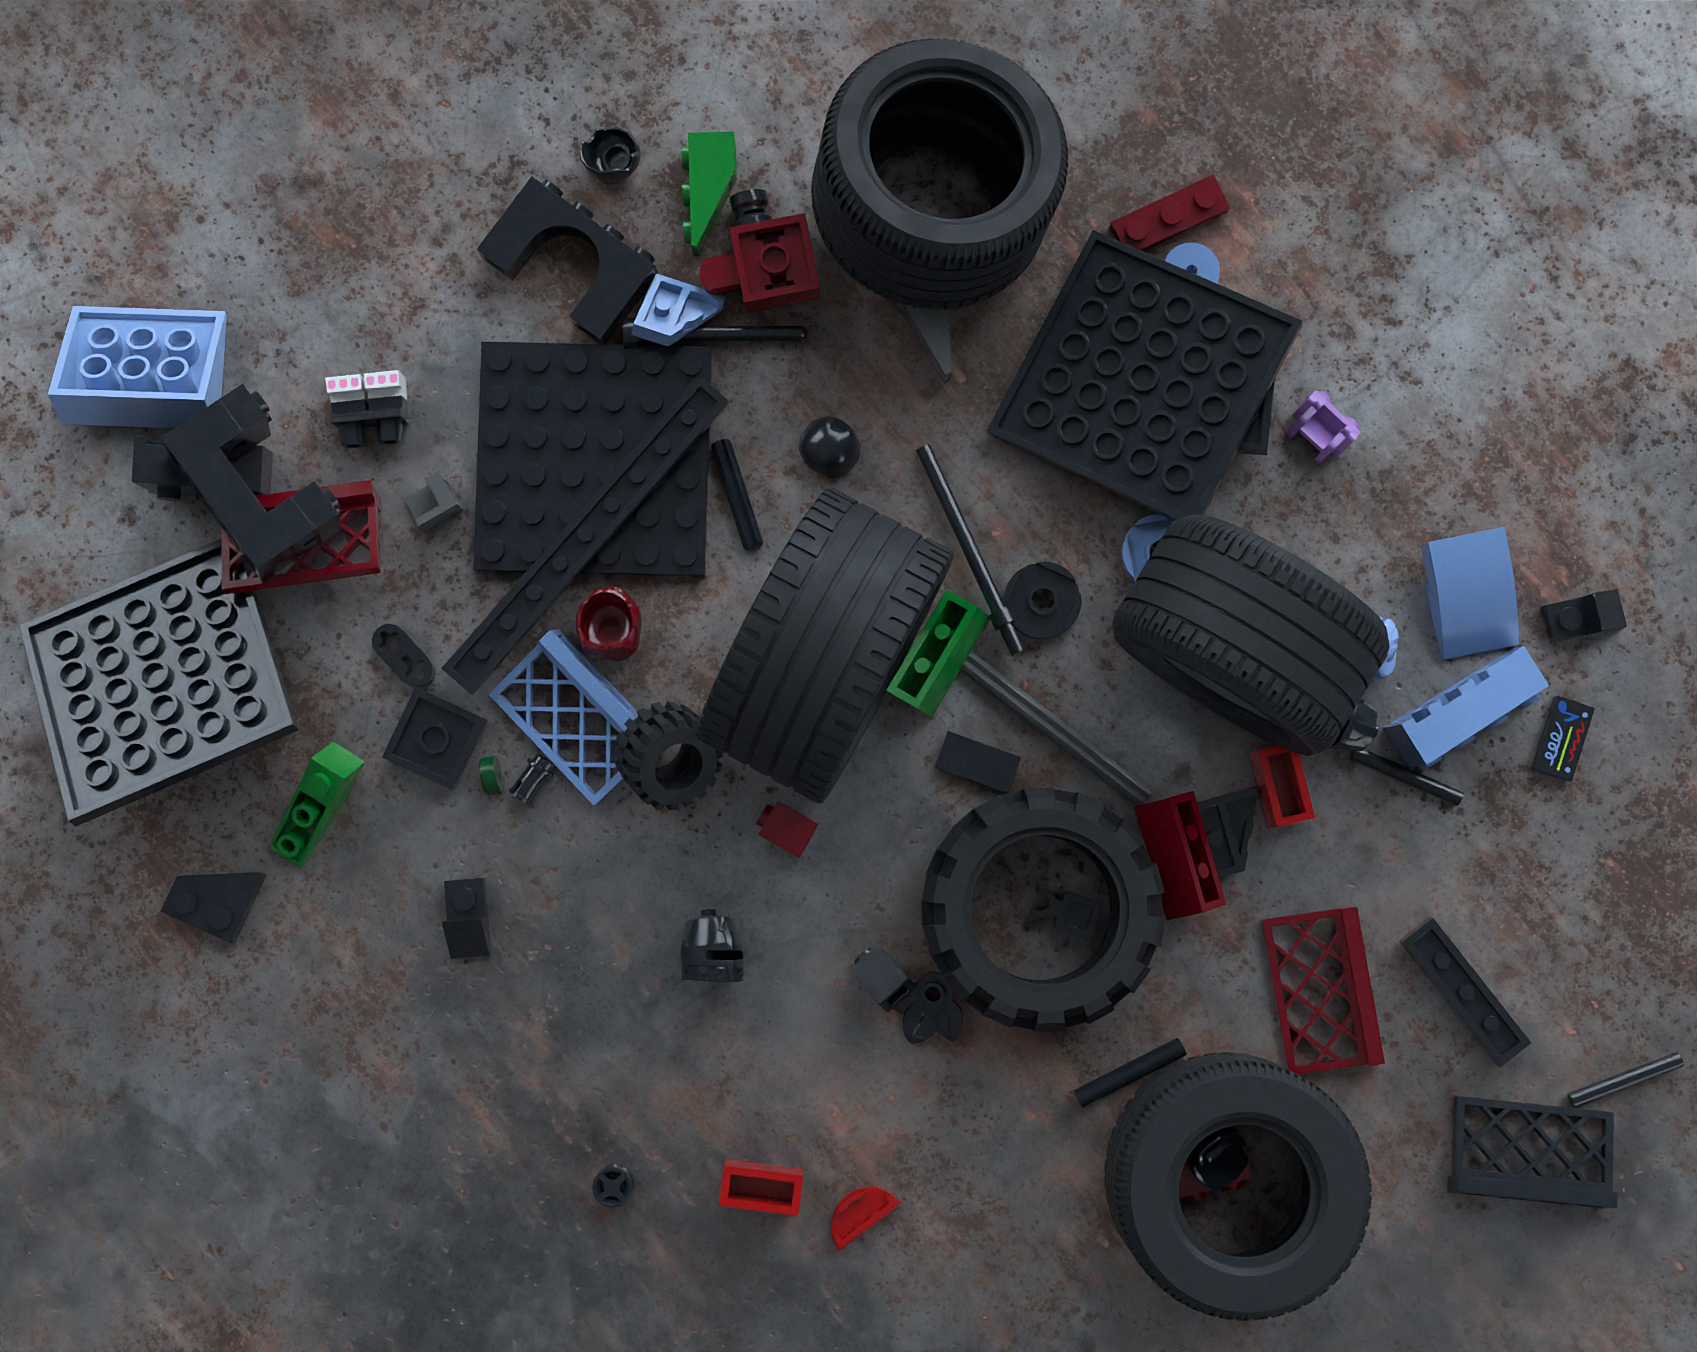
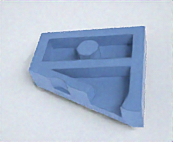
M656 273L634 321L632 335L669 347L721 312L726 296L710 295L702 288Z

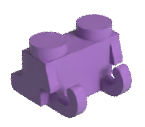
M1315 390L1292 414L1297 421L1285 434L1291 439L1299 431L1320 451L1313 459L1319 465L1331 452L1338 457L1361 432L1359 424L1353 418L1344 417L1331 405V399L1325 392Z

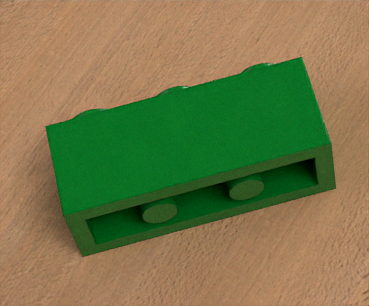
M946 589L888 686L887 691L932 718L961 670L963 663L990 621L989 616L978 606Z

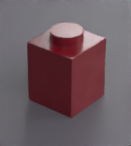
M779 801L776 802L774 807L767 804L756 825L762 827L758 834L759 836L798 858L803 854L819 825Z

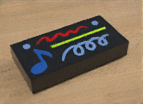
M1554 696L1531 770L1571 782L1595 708L1561 696Z

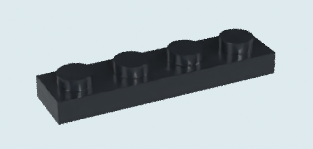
M1429 917L1399 941L1497 1066L1502 1067L1531 1044L1528 1037L1434 918Z

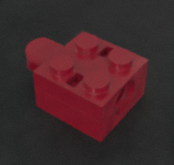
M805 213L730 227L734 253L707 258L702 262L699 269L701 284L708 294L717 296L742 291L746 313L821 299L820 284Z

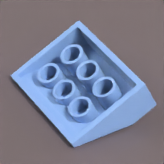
M73 306L48 392L49 399L60 424L175 428L222 397L226 312Z

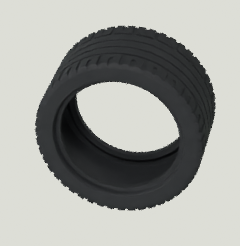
M834 488L825 489L797 526L746 615L703 708L696 732L698 740L724 754L727 752L729 757L744 765L749 764L750 768L765 776H771L772 780L787 788L793 787V791L818 804L823 803L852 757L887 693L888 686L906 657L946 577L954 557L953 551L929 538H922V534L907 526L902 527L901 523L886 515H879L878 511L863 503L859 505L857 500Z

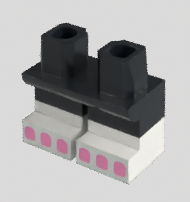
M399 370L365 373L364 378L360 374L325 378L327 393L330 395L331 423L338 428L342 446L347 449L366 446L364 428L377 427L378 442L380 444L401 443L402 424L408 423L406 378Z

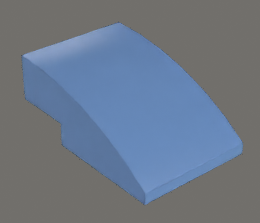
M1505 527L1431 541L1420 546L1429 584L1425 585L1441 660L1519 645L1516 589Z

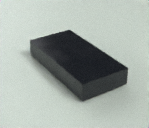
M947 731L934 768L1008 794L1021 757Z

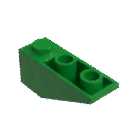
M734 131L688 133V146L681 147L682 168L689 169V183H683L682 185L683 206H690V221L683 222L684 243L691 244L694 256H700L737 181Z
M331 742L313 756L268 848L302 868L350 794L365 761L335 742Z

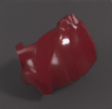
M617 587L595 590L581 603L576 613L575 623L577 635L586 653L601 655L609 660L621 661L628 659L637 651L642 625L641 612L625 591Z

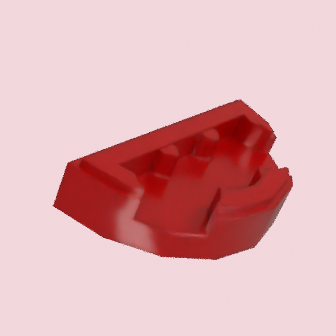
M877 1186L859 1187L847 1193L836 1205L831 1219L832 1238L838 1251L842 1250L902 1204L901 1201L889 1190Z

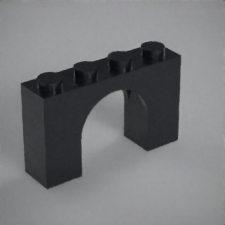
M531 176L478 246L477 251L484 261L513 281L535 251L546 241L560 236H573L588 242L599 254L600 267L598 276L569 317L575 327L599 344H607L623 323V319L627 318L651 286L655 274H658L656 266L653 264L655 258L640 246L632 249L623 242L625 237L613 226L606 223L602 227L593 221L594 214L581 203L575 201L571 205L561 197L563 192L549 180L545 179L541 183Z

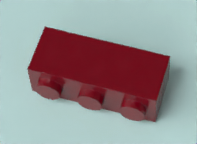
M1194 791L1136 806L1135 811L1138 824L1145 841L1147 853L1152 862L1157 863L1165 892L1161 893V900L1166 919L1172 920L1200 914L1227 905Z

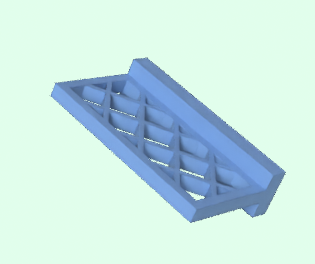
M559 629L549 630L539 640L540 643L488 695L577 789L596 806L623 780L620 772L613 776V768H616L615 763H613V740H617L618 736L613 735V727L618 732H625L627 727L624 723L629 718L632 720L637 718V710ZM543 653L553 663V679H533L534 662ZM526 671V679H518ZM560 671L567 677L568 680L560 679ZM513 683H526V706H513L503 693ZM533 684H553V707L533 706ZM560 684H573L580 691V707H560ZM587 700H588L594 707H587ZM519 711H526V719ZM533 711H553V734H540L533 727ZM560 712H580L579 734H560ZM586 712H599L606 718V735H586ZM545 739H553V747ZM560 739H579V762L565 761L559 755ZM586 740H606V762H586ZM572 767H579V775ZM586 767L606 768V784L597 793L586 783Z

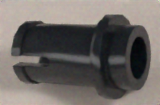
M536 753L533 758H527L526 761L529 764L509 790L513 796L528 805L531 804L532 799L547 777L552 778L554 776L552 770L555 764L539 753Z

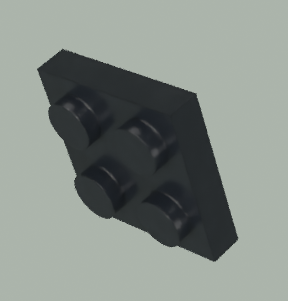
M415 687L382 758L451 790H455L488 720Z

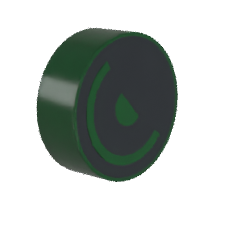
M494 755L481 758L479 761V774L485 793L488 796L504 793L503 775L497 757Z

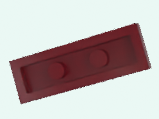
M1213 174L1112 221L1110 228L1116 240L1145 251L1227 213L1231 207Z

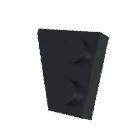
M1258 786L1197 802L1219 878L1245 871L1248 856L1247 846L1254 824L1252 822L1256 799H1258L1260 792Z
M263 872L177 876L160 912L229 943H235L267 874Z

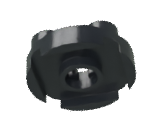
M1046 561L1030 564L1018 570L1008 582L1003 599L1005 606H1009L1015 616L1016 622L1014 626L1016 630L1026 637L1038 640L1053 639L1067 631L1077 620L1082 605L1081 593L1073 575L1064 567ZM1044 590L1050 593L1048 599L1053 602V606L1051 609L1044 607L1042 611H1039L1035 608L1036 602L1032 600V595H1040Z

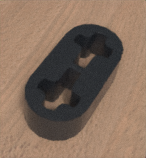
M385 624L377 628L372 637V645L381 659L405 684L417 688L429 685L435 678L436 667L427 653L401 627L394 624ZM388 633L392 636L399 634L400 637L396 642L403 650L400 655L393 649H383V646L386 644L383 638L385 634ZM408 657L418 664L423 661L426 664L422 669L425 674L422 679L416 676L410 679L408 676L412 671L411 667L405 662Z

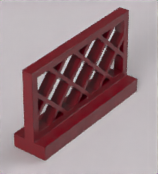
M372 480L319 487L321 490L328 487L340 503L341 507L339 510L342 513L339 517L340 528L352 540L337 553L327 545L338 533L336 532L309 550L300 559L298 558L293 561L295 564L285 574H274L263 582L260 581L254 571L247 579L233 581V572L245 559L221 528L222 590L225 595L381 573L378 513H381V499ZM300 490L258 495L255 497L266 512H269ZM368 514V523L358 533L346 526L354 516ZM359 545L370 551V562L353 564L347 558ZM321 550L333 557L325 568L313 569L308 565Z
M1354 904L1334 909L1262 919L1288 1070L1296 1074H1304L1368 1064L1369 1066L1385 1064L1357 906ZM1334 917L1337 933L1327 946L1308 933L1317 920ZM1310 921L1304 930L1295 924ZM1289 924L1301 933L1288 952L1274 943L1272 926ZM1305 937L1324 949L1311 968L1292 955ZM1337 940L1339 943L1340 955L1332 950V947L1335 945ZM1276 950L1285 956L1279 965ZM1328 953L1342 962L1344 971L1334 985L1315 972ZM1289 959L1308 972L1295 991L1281 981L1279 973ZM1311 976H1314L1331 988L1318 1007L1299 994ZM1344 979L1346 983L1347 994L1339 989V986L1344 981ZM1282 988L1291 994L1286 1003ZM1335 992L1349 1001L1350 1012L1341 1024L1322 1011ZM1295 998L1315 1011L1302 1029L1294 1025L1287 1018L1286 1011ZM1318 1015H1321L1337 1027V1030L1325 1046L1306 1033ZM1351 1018L1353 1022L1354 1033L1346 1028V1025L1351 1020ZM1289 1027L1298 1033L1293 1042L1291 1041ZM1342 1031L1356 1040L1357 1057L1342 1059L1329 1050ZM1302 1037L1321 1049L1313 1063L1295 1064L1293 1050ZM1325 1054L1334 1059L1320 1062Z

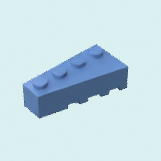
M1521 646L1508 651L1382 729L1407 768L1420 766L1424 770L1440 761L1442 755L1452 748L1456 750L1475 739L1474 734L1486 727L1489 730L1507 720L1508 716L1506 713L1519 706L1520 710L1540 700L1539 692L1549 685L1526 648Z

